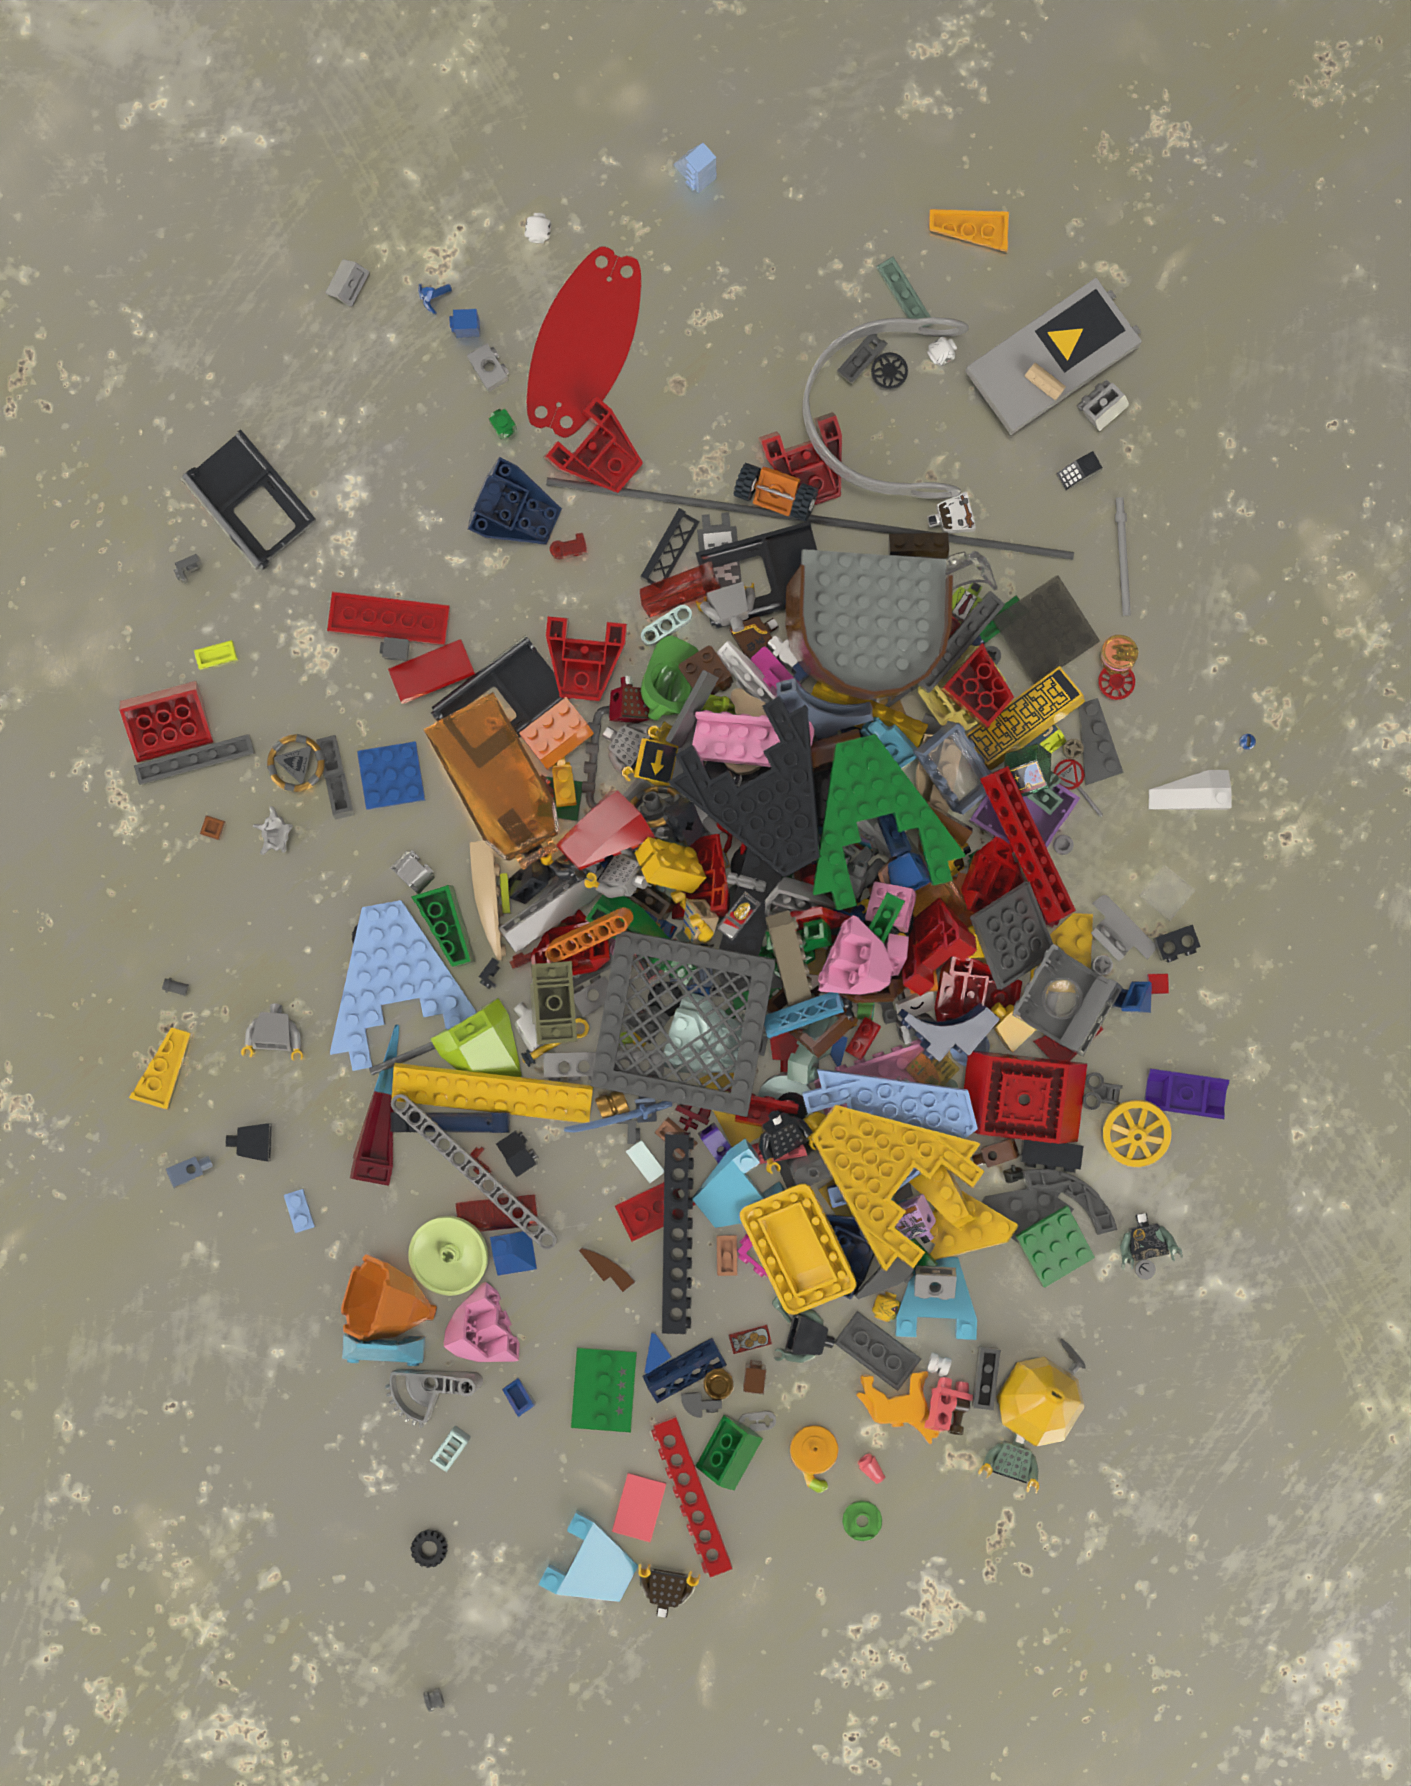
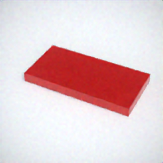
M461 639L388 669L402 704L475 675Z

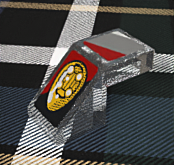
M744 892L717 929L733 940L761 903L747 892Z

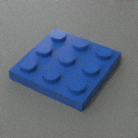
M416 741L357 751L366 810L425 801Z

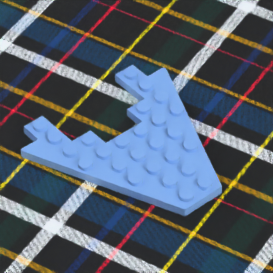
M402 900L366 906L361 909L330 1055L349 1052L352 1071L373 1067L366 1028L385 1024L381 1005L420 998L423 1017L443 1014L446 1029H450L477 1012Z
M818 1069L821 1088L802 1092L807 1113L847 1103L849 1109L963 1139L978 1129L967 1089ZM913 1168L898 1190L920 1174V1172ZM837 1185L827 1187L832 1208L847 1204Z

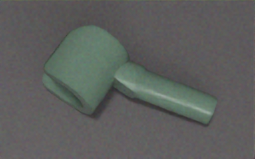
M776 1296L772 1301V1305L790 1323L792 1319L782 1308L778 1296Z

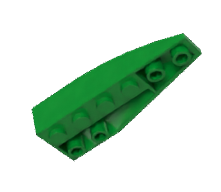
M602 894L586 917L587 921L592 922L615 910L627 908L632 912L633 920L626 931L670 939L642 907L625 896L608 898ZM648 956L653 964L660 960L659 958ZM668 960L672 968L680 963ZM664 961L656 965V967L664 972L669 971ZM687 964L691 971L697 969L694 965ZM684 965L674 970L680 979L689 974ZM692 977L683 981V984L687 986Z

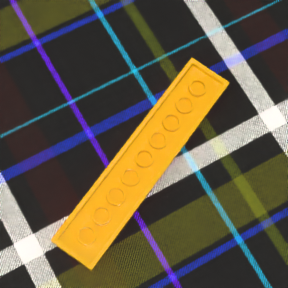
M395 1063L392 1099L396 1095L403 1094L408 1096L415 1104L587 1123L590 1122L593 1087L583 1084ZM401 1097L396 1100L398 1102H406Z

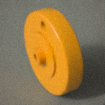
M816 1425L807 1426L799 1430L792 1438L790 1456L794 1465L802 1472L813 1475L821 1474L829 1470L836 1462L838 1444L834 1435L826 1428Z

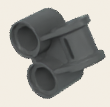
M1091 1072L1086 1075L1085 1085L1091 1092L1084 1094L1083 1107L1088 1110H1095L1101 1105V1102L1114 1105L1120 1104L1119 1095L1120 1089L1123 1088L1122 1085L1104 1084L1103 1076L1097 1072ZM1093 1075L1099 1078V1084L1096 1087L1091 1086L1089 1083V1079ZM1090 1095L1096 1098V1104L1092 1107L1086 1103V1099Z

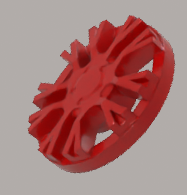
M1106 666L1100 672L1098 678L1101 693L1112 700H1121L1128 697L1134 690L1136 682L1133 671L1129 668L1127 669L1129 674L1123 676L1120 671L1116 673V670H1113V675H1110L1106 671L1109 667ZM1103 674L1110 677L1109 680L1102 677ZM1132 678V681L1125 682V679ZM1102 681L1108 682V686L1103 687ZM1124 684L1132 685L1129 691L1124 688ZM1111 687L1112 690L1107 693L1106 690ZM1121 688H1122L1123 692L1125 693V695H1123V696H1122V694H1121V692H1120V690H1119V689H1121ZM1113 690L1118 692V697L1112 696Z

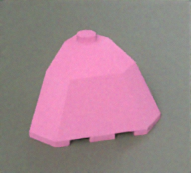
M487 1282L482 1283L455 1310L445 1329L444 1347L457 1357L476 1362H516L519 1360L520 1343L517 1336L514 1337L510 1331L509 1326L512 1324L507 1312L502 1311L499 1300L501 1298L498 1291Z

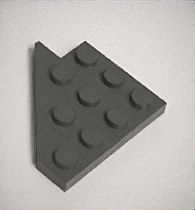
M1027 1188L988 1195L981 1201L1019 1225L1011 1237L1017 1243L1019 1242L1015 1235L1064 1206H1068L1071 1213L1074 1208L1058 1198L1060 1192L1049 1189L1028 1191Z

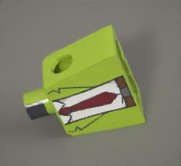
M972 581L967 590L960 586L952 595V616L960 624L982 600L978 597L982 586Z

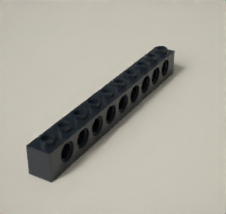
M691 1132L665 1133L662 1334H686L688 1329H691V1317H688V1309H691L692 1298L688 1297V1289L692 1288V1277H688V1269H692V1257H689V1249H692L693 1238L689 1237V1229H693V1217H689V1209L693 1210V1197H690V1190H693L694 1179L690 1177V1170L694 1169V1158H690V1150H694V1138H691ZM677 1148L682 1149L685 1152V1156L677 1158L674 1150ZM677 1168L682 1169L685 1174L684 1177L677 1178L674 1175V1170ZM677 1188L682 1189L684 1197L677 1198L674 1195V1190ZM676 1208L681 1209L684 1212V1216L677 1218L673 1210ZM676 1228L681 1229L684 1233L683 1237H675L673 1230ZM673 1249H681L683 1251V1256L679 1258L675 1257L673 1255ZM675 1268L681 1269L683 1276L675 1277L672 1270ZM674 1288L681 1289L683 1295L681 1297H675L672 1293V1290ZM679 1308L682 1311V1316H674L672 1309Z

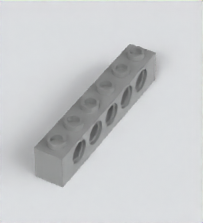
M658 1050L649 1056L655 1065L664 1060ZM617 1051V1057L625 1051ZM642 1051L630 1052L635 1061L644 1056ZM596 1052L543 1053L544 1077H549V1081H561V1077H568L569 1081H579L581 1076H588V1080L592 1079ZM627 1054L618 1060L620 1062L625 1059L630 1065L633 1064ZM585 1060L589 1063L590 1068L587 1072L579 1070V1063ZM562 1061H566L570 1065V1069L566 1073H562L559 1070V1064ZM615 1063L614 1069L620 1070L617 1064ZM664 1063L658 1067L661 1074H664ZM651 1064L647 1070L643 1071L644 1073L652 1068ZM635 1066L626 1071L640 1074ZM655 1070L647 1074L648 1076L660 1078Z

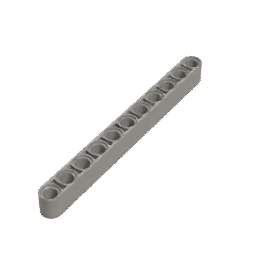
M399 1094L393 1097L391 1100L393 1110L543 1249H551L557 1243L555 1233L406 1095ZM400 1097L406 1101V1106L403 1109H399L396 1106V1100ZM414 1111L419 1112L421 1116L420 1121L414 1123L410 1118L411 1113ZM426 1126H434L435 1134L433 1136L426 1135ZM443 1138L450 1142V1147L447 1150H443L440 1147V1141ZM457 1152H461L465 1156V1160L461 1164L454 1160ZM471 1166L478 1167L480 1172L477 1177L470 1176L469 1169ZM485 1180L493 1181V1190L487 1191L484 1188ZM501 1193H505L509 1197V1201L505 1205L498 1201V1196ZM515 1207L523 1209L524 1214L521 1218L514 1217L513 1209ZM529 1221L537 1222V1231L531 1232L528 1229ZM544 1235L552 1236L553 1243L551 1245H545L542 1242Z

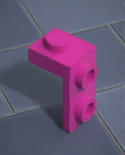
M746 1233L740 1240L742 1245L737 1250L740 1253L738 1258L746 1264L748 1262L755 1266L753 1270L761 1277L764 1275L768 1277L765 1269L747 1254L753 1244Z

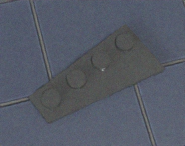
M1098 698L1084 702L1078 709L1081 742L1084 747L1083 765L1086 786L1124 772Z

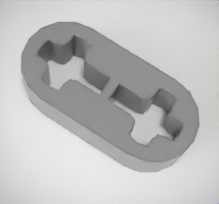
M771 1411L745 1413L739 1418L740 1424L745 1421L746 1417L750 1421L756 1420V1423L750 1424V1429L754 1432L772 1429L776 1424V1417ZM765 1415L773 1418V1421H770L768 1426L765 1422L758 1423V1420L764 1419Z

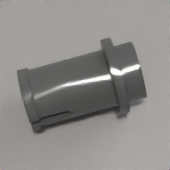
M165 978L162 990H165L166 993L169 991L186 996L189 984L174 981L172 978Z

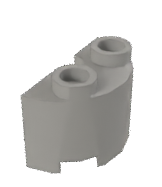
M411 850L410 852L406 851L390 868L417 894H420L435 878L432 875L434 871L426 863L422 866L417 861L420 857Z

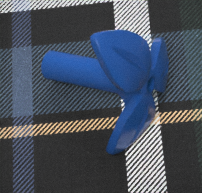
M419 284L418 293L420 299H423V305L431 313L437 314L432 308L430 301L452 291L450 284L437 289L433 287L422 289V284Z

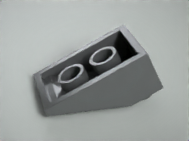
M897 1257L887 1271L883 1270L880 1266L858 1289L855 1297L861 1299L897 1286L903 1281L907 1283L914 1276L912 1273L914 1268H911Z

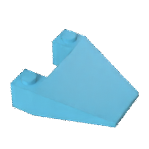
M746 1138L729 1149L693 1196L695 1204L715 1228L742 1223L740 1212L745 1206L786 1190L779 1181L762 1193L746 1172L758 1165L760 1161L757 1152Z
M958 1257L935 1260L938 1263L936 1267L956 1268L955 1298L942 1300L936 1297L923 1299L915 1296V1270H913L914 1276L907 1283L896 1316L895 1335L898 1337H916L917 1317L955 1319L956 1339L977 1340V1317ZM933 1282V1283H931V1285H933V1286H936V1285L939 1284L938 1282Z
M347 1333L343 1335L342 1359H347L348 1363H359V1360L407 1362V1366H419V1363L424 1361L425 1337L405 1336L402 1341L379 1339L362 1341Z
M577 1510L567 1528L569 1533L584 1540L567 1573L548 1564L538 1585L557 1595L620 1602L638 1565L595 1519Z

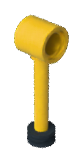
M577 1018L576 1023L581 1022L585 1026V1031L582 1034L577 1033V1038H583L589 1034L590 1024L583 1018ZM561 1043L544 1044L533 1052L526 1050L525 1054L521 1053L522 1061L530 1067V1064L536 1063L534 1059Z

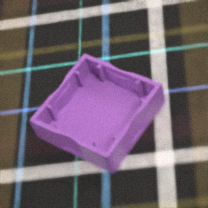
M1013 754L1006 766L1011 770L1028 763ZM1060 784L1052 789L1063 801L1051 815L1030 800L1025 794H1021L1046 848L1080 799L1079 796ZM986 795L969 822L992 838L1000 837L1010 844L989 797Z

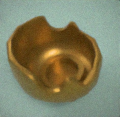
M722 1368L713 1369L707 1373L703 1381L706 1394L715 1400H722L728 1397L734 1387L732 1376Z

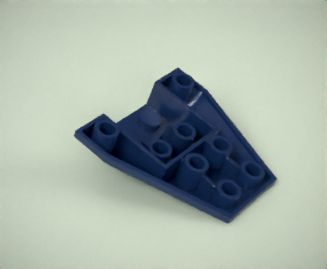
M499 457L485 478L471 510L467 529L485 538L546 545L562 508L520 467Z
M826 1214L856 1280L855 1289L851 1293L843 1295L851 1300L864 1282L875 1254L854 1217Z

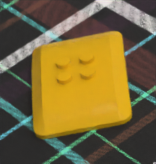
M804 1183L798 1184L747 1205L741 1210V1222L783 1309L788 1314L795 1315L851 1293L855 1289L856 1280L822 1206L809 1185Z

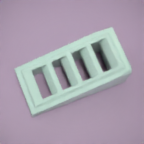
M454 1426L430 1461L447 1472L469 1442L471 1436L457 1426ZM450 1441L451 1443H453L454 1445H456V1446L459 1447V1448H458V1449L454 1448V1447H453L452 1445H450L448 1442ZM444 1448L447 1449L448 1451H450V1452H451L452 1454H454V1455L451 1456L450 1454H448V1453H447L446 1451H444L443 1449H444ZM439 1455H442V1456L445 1457L447 1460H449V1462H448V1463L445 1462L444 1460H442V1459H441L440 1457H438V1456H439Z

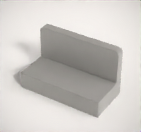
M343 259L326 290V294L336 297L348 306H352L369 271L356 262Z

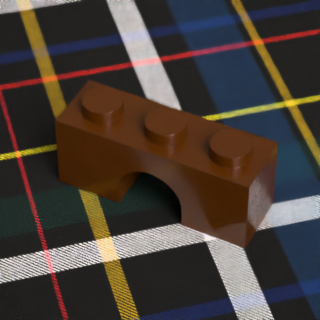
M750 1360V1363H746L743 1392L764 1394L766 1365H763L762 1361Z

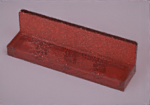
M707 562L641 588V605L649 618L676 608L679 605L705 597L708 592L721 589V584L714 574L712 562Z

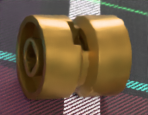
M612 1091L610 1096L602 1095L595 1098L603 1119L615 1116V1114L619 1115L630 1112L623 1092Z

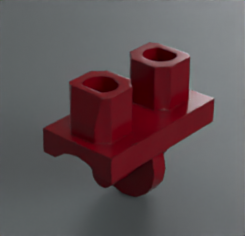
M684 1104L677 1105L675 1109L689 1117V1119L681 1116L678 1121L685 1125L683 1130L686 1132L689 1127L697 1130L699 1125L692 1122L693 1119L708 1125L711 1110L700 1108L698 1114L690 1111L692 1106Z

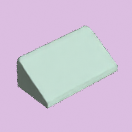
M642 1140L626 1151L649 1183L664 1173L663 1167Z

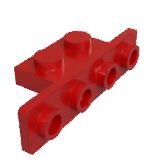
M728 1088L725 1091L731 1092L732 1089ZM752 1093L748 1116L736 1115L735 1122L762 1127L764 1123L770 1120L768 1115L772 1111L797 1115L799 1105L791 1100L779 1101L771 1096H764L763 1098Z

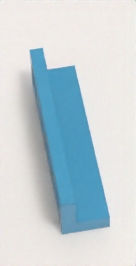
M829 992L767 1014L764 1023L767 1037L771 1038L844 1012V1003L840 994Z

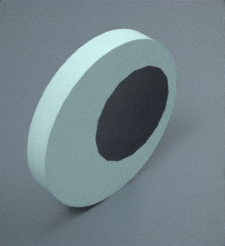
M788 1073L774 1075L763 1083L758 1097L771 1096L779 1101H794L795 1104L799 1105L798 1114L787 1113L789 1116L804 1119L808 1115L813 1114V1112L807 1113L802 1092L812 1090L809 1084L806 1085L787 1079Z

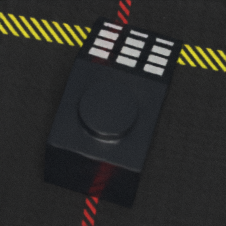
M1094 451L1075 460L1056 474L1067 491L1098 474L1103 467Z

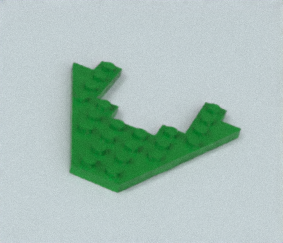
M876 734L835 744L820 840L821 858L817 860L812 893L813 895H818L831 891L836 910L857 906L842 847L861 842L857 826L859 821L894 813L898 832L918 828L932 886L953 881L948 861L966 857L963 850Z

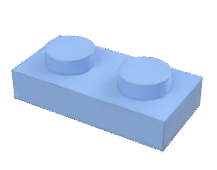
M304 1189L285 1194V1202L295 1233L315 1227Z

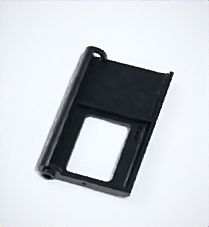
M241 429L199 467L191 468L181 477V481L255 570H264L270 565L269 561L308 529L316 520ZM259 487H264L295 524V528L269 550L264 549L234 512L235 508Z
M525 635L432 706L433 711L431 714L437 722L441 720L478 769H480L521 737L519 732L564 698H561L559 695L553 670ZM491 688H496L514 710L516 718L477 748H473L455 726L452 719Z

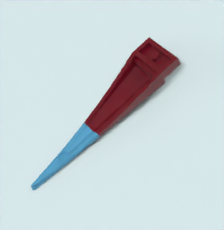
M397 1024L394 1027L383 1062L397 1057L399 1025ZM394 1066L379 1073L353 1154L350 1179L386 1186L390 1184L393 1170V1132H390V1112H394L391 1106Z

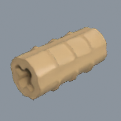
M1034 363L1024 376L1055 401L1066 388L1063 383L1037 363Z

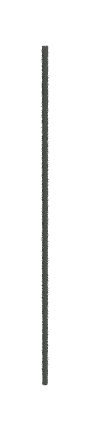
M547 477L546 485L802 521L761 507L622 488L619 493H615L592 483ZM811 514L806 521L888 534L937 533ZM948 534L949 542L1071 560L1074 558V552Z

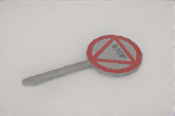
M1073 759L1060 761L1053 771L1055 775L1062 779L1059 784L1068 790L1077 788L1097 814L1102 817L1103 813L1080 786L1085 777L1082 765Z

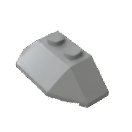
M784 877L766 898L765 913L767 916H771L788 910L789 912L794 910L804 911L813 906L834 910L835 905L823 893L813 895V885Z

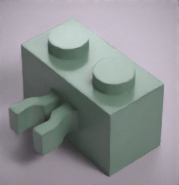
M1049 769L1044 777L1047 786L1024 794L1051 815L1063 799L1052 789L1062 779Z

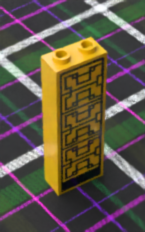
M1059 666L1011 701L988 728L985 729L983 726L978 725L966 736L975 744L974 749L984 758L985 766L992 771L1085 702L1084 695Z

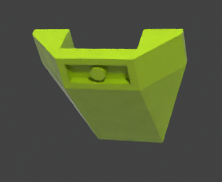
M499 998L483 1006L480 1011L450 1029H445L430 1038L439 1055L456 1070L514 1077L522 1076L509 1014Z

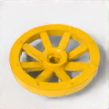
M1129 1100L1119 1104L1108 1114L1103 1126V1140L1106 1149L1115 1160L1127 1166L1143 1167L1156 1162L1165 1154L1171 1141V1126L1167 1116L1157 1105L1145 1100ZM1142 1108L1138 1124L1134 1123L1128 1111L1129 1109ZM1149 1110L1159 1119L1144 1127ZM1123 1113L1129 1128L1113 1122ZM1163 1124V1138L1148 1135V1133ZM1111 1129L1127 1135V1137L1111 1142L1110 1131ZM1139 1133L1141 1134V1136L1139 1138H1135V1134ZM1145 1142L1157 1143L1160 1146L1151 1154ZM1131 1143L1126 1156L1115 1149ZM1140 1145L1146 1157L1132 1158L1137 1146Z

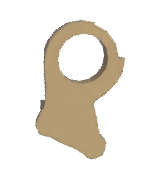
M741 688L732 691L730 699L735 706L736 715L767 716L762 708V705L766 704L765 702L751 696ZM725 763L729 770L740 775L752 774L762 767Z

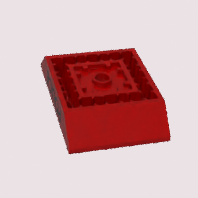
M973 1051L970 1055H967L963 1088L969 1092L978 1128L973 1133L1058 1144L1078 1142L1087 1063ZM1022 1094H1027L1030 1097V1101L1027 1104L1019 1103L1018 1099Z

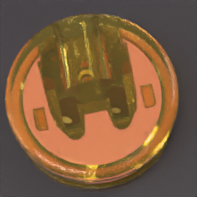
M1120 634L1109 637L1104 642L1100 651V661L1103 667L1115 674H1123L1130 671L1138 658L1136 643L1130 637Z

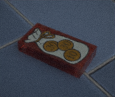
M767 1324L728 1334L733 1354L772 1344Z

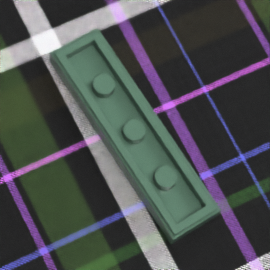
M894 256L876 266L907 318L921 319L931 317ZM933 324L923 325L921 327L928 328Z

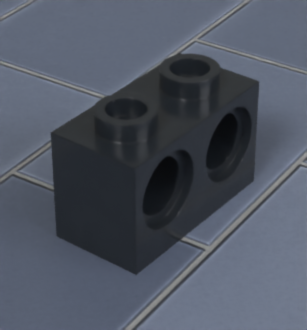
M1193 924L1153 938L1160 960L1166 959L1167 963L1177 960V955L1185 953V956L1197 953L1196 948L1201 947ZM1184 936L1191 938L1192 943L1189 947L1182 944ZM1166 942L1171 943L1173 946L1171 953H1166L1163 950V945Z

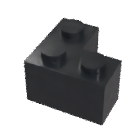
M517 1130L496 1143L516 1178L537 1165V1159L539 1158L533 1148L529 1150L526 1145L528 1140L523 1132L518 1133Z

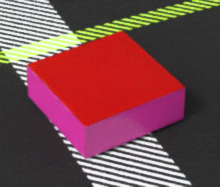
M1147 974L1148 982L1152 984V994H1169L1168 974Z

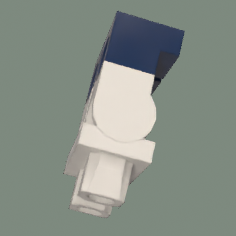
M775 635L768 642L767 648L794 675L793 678H796V681L801 685L810 675L803 670L791 653L788 640L786 639L783 642Z

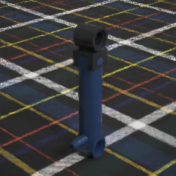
M390 1112V1132H417L396 1112ZM412 1112L410 1118L414 1123L420 1121L421 1116L419 1112ZM425 1112L445 1132L510 1133V1113ZM426 1126L425 1132H435L434 1126Z

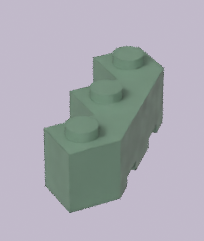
M835 1015L810 1023L808 1028L803 1029L802 1032L807 1033L816 1041L839 1019ZM797 1041L799 1047L796 1053H791L788 1059L787 1079L806 1085L819 1079L817 1072L819 1060L831 1054L832 1046L817 1059Z

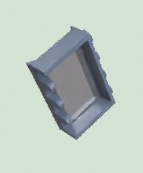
M947 721V724L923 745L912 751L951 810L964 815L987 795L980 778L992 773V771L985 766L984 758L974 749L975 744L965 735L964 727L958 722Z

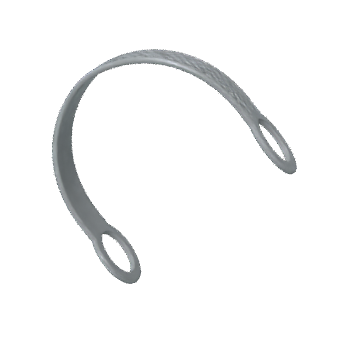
M941 317L921 319L887 318L861 324L835 339L823 351L811 370L802 406L804 423L809 439L826 465L846 481L873 492L909 495L926 499H946L959 496L961 489L954 485L935 482H887L867 477L844 465L828 450L814 426L810 412L809 394L816 376L830 357L842 347L859 338L883 332H913L939 337L957 336L966 333L969 330V326L960 320ZM929 324H944L955 326L957 328L950 330L927 329L921 326ZM916 489H941L946 490L947 492H921L916 491Z

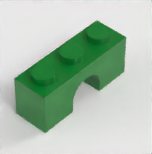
M823 919L803 923L804 929L796 931V933L799 932L802 940L799 948H803L804 952L832 946L831 928ZM766 931L767 950L775 957L769 931Z

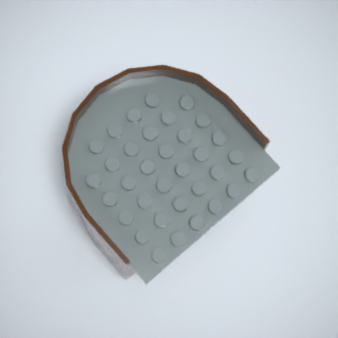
M803 549L801 566L786 588L785 626L791 653L808 675L833 692L862 700L898 696L923 681L931 674L944 656L952 626L953 575H949L946 578V559Z

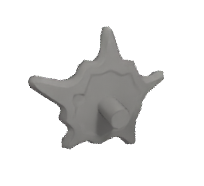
M270 806V816L265 819L264 824L253 825V827L262 831V837L264 838V845L260 851L261 855H264L271 848L275 851L281 849L282 852H286L288 834L293 827L291 823L286 824L283 818L277 815L273 806Z

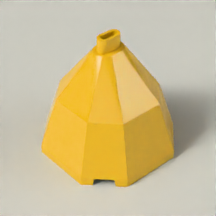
M1046 1357L1017 1362L996 1395L1001 1412L1002 1425L1035 1447L1064 1441L1085 1407L1078 1378Z

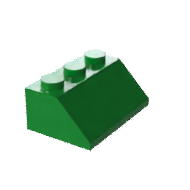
M723 1415L695 1467L719 1487L735 1491L763 1438L749 1427L740 1424L727 1415Z

